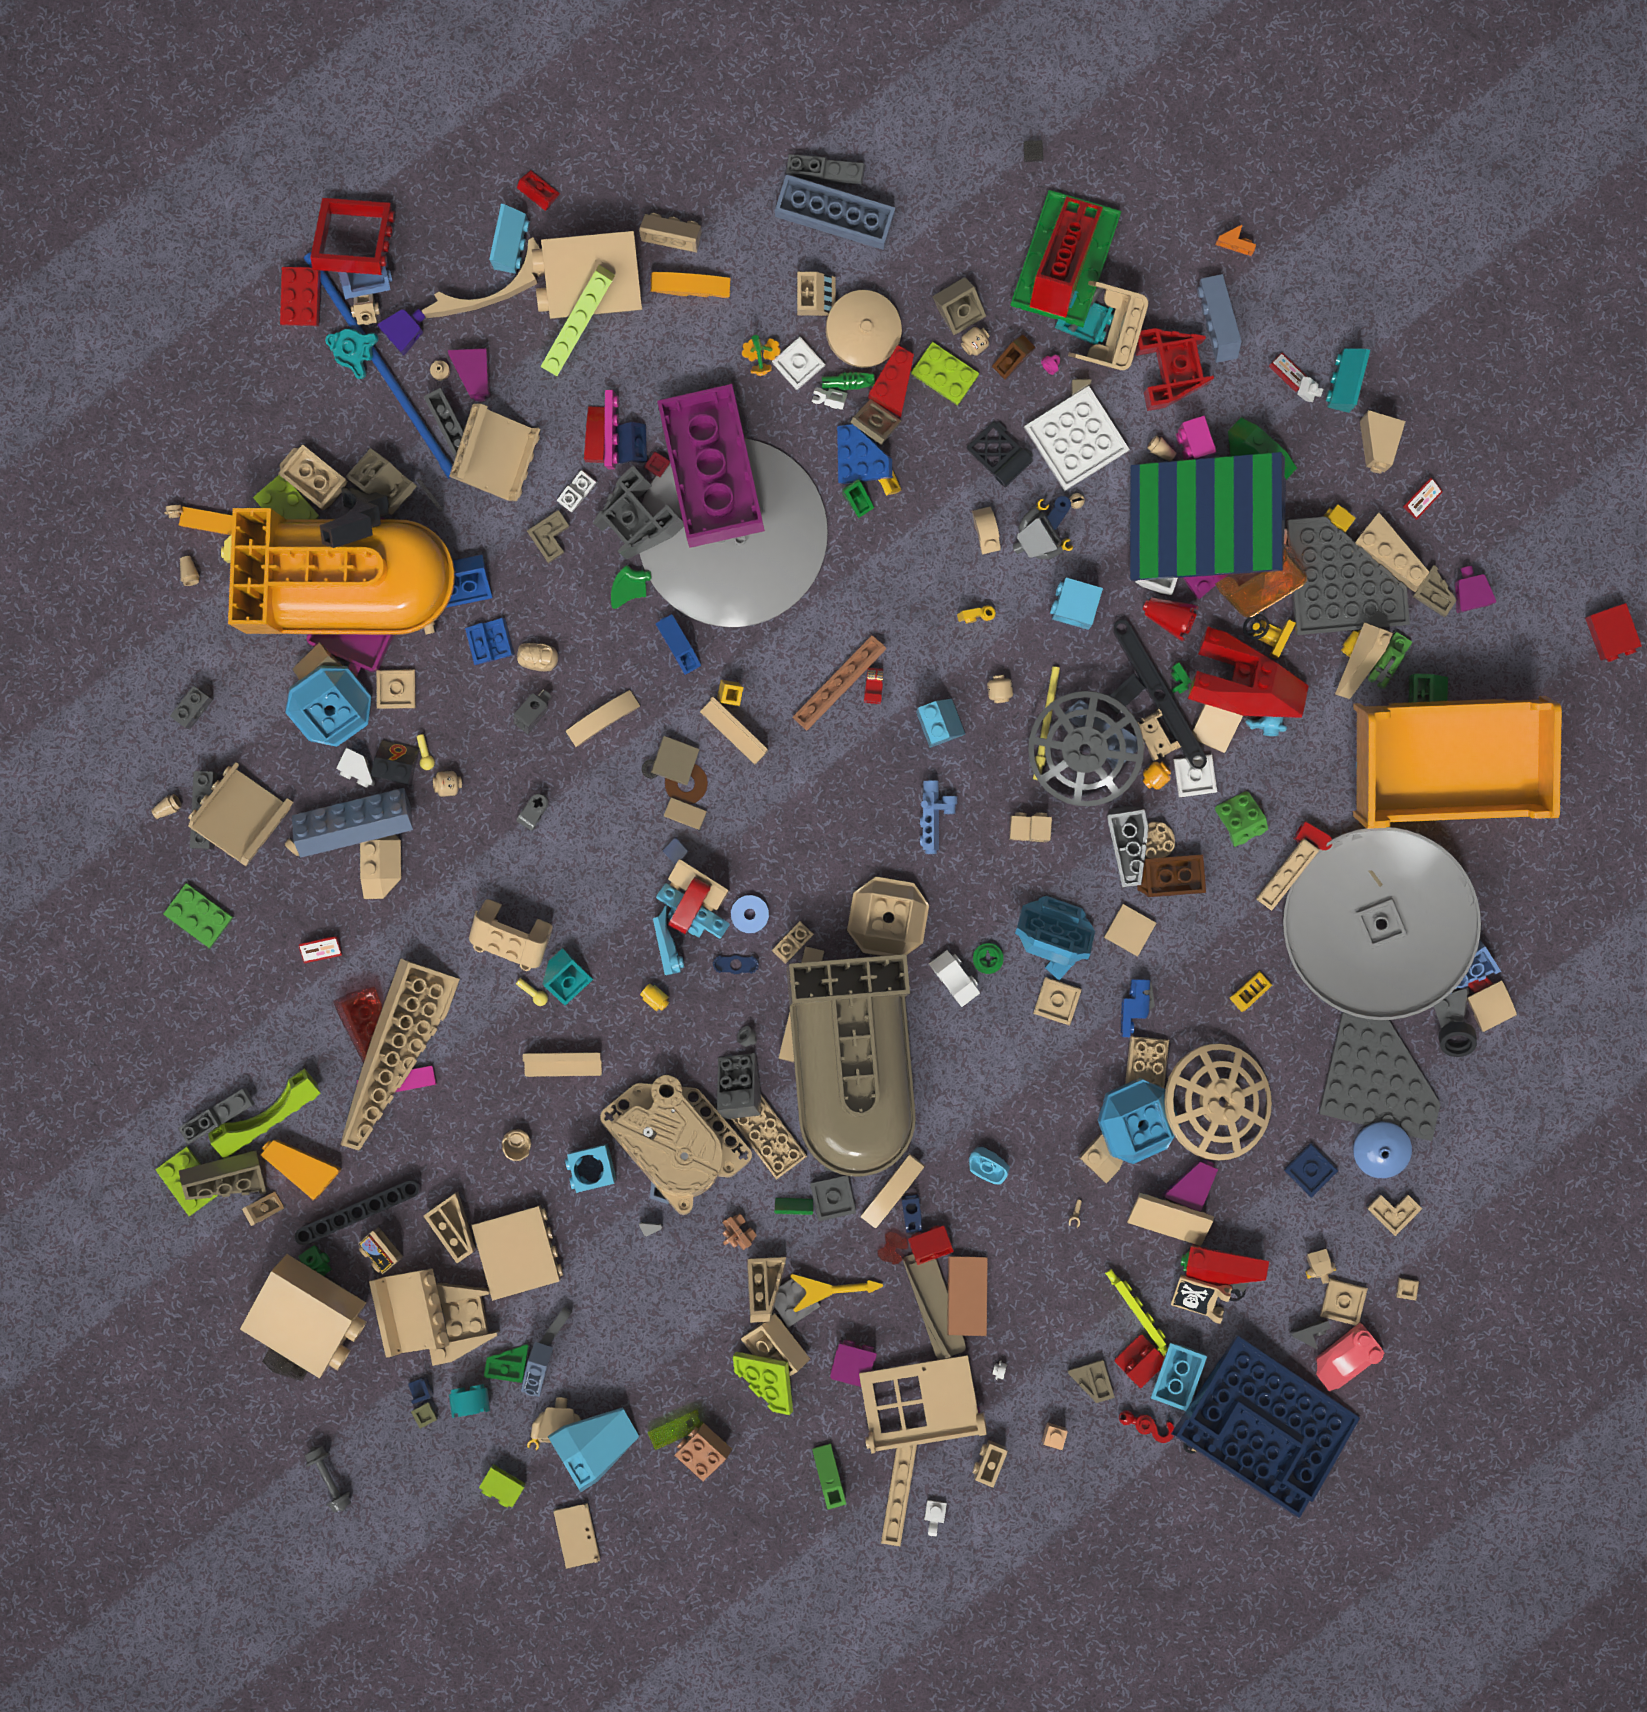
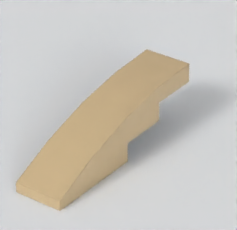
M909 1154L862 1213L861 1218L874 1228H877L925 1165Z

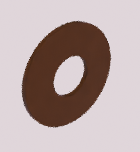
M694 764L691 777L694 779L695 785L689 792L680 790L678 782L665 778V789L668 796L689 805L698 802L705 795L708 786L705 772L701 767Z

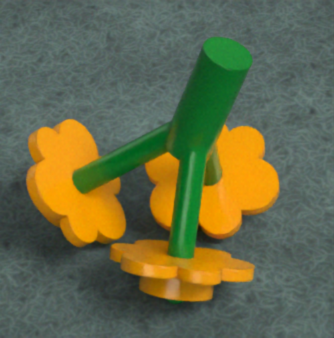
M753 335L748 343L743 344L742 356L748 358L749 361L758 360L759 365L753 366L750 370L751 373H756L759 376L766 375L771 371L772 366L762 363L761 350H764L763 357L765 359L774 360L775 356H778L781 351L779 342L774 341V339H768L767 344L761 345L759 336Z

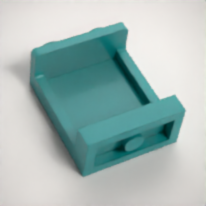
M1077 291L1074 293L1070 308H1072L1077 297ZM1094 303L1088 312L1083 328L1078 326L1076 331L1072 332L1068 329L1071 324L1061 319H1058L1055 328L1093 345L1098 344V341L1103 342L1107 333L1104 331L1106 324L1110 325L1114 314L1111 313L1113 308L1109 307L1108 309Z

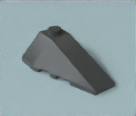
M1134 806L1111 808L1107 814L1122 888L1141 885L1149 830L1145 808Z

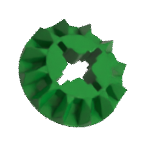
M982 944L974 951L973 963L975 968L981 973H995L1003 964V953L994 944ZM987 950L991 957H996V959L990 961L989 967L986 961L980 960V958L986 957Z

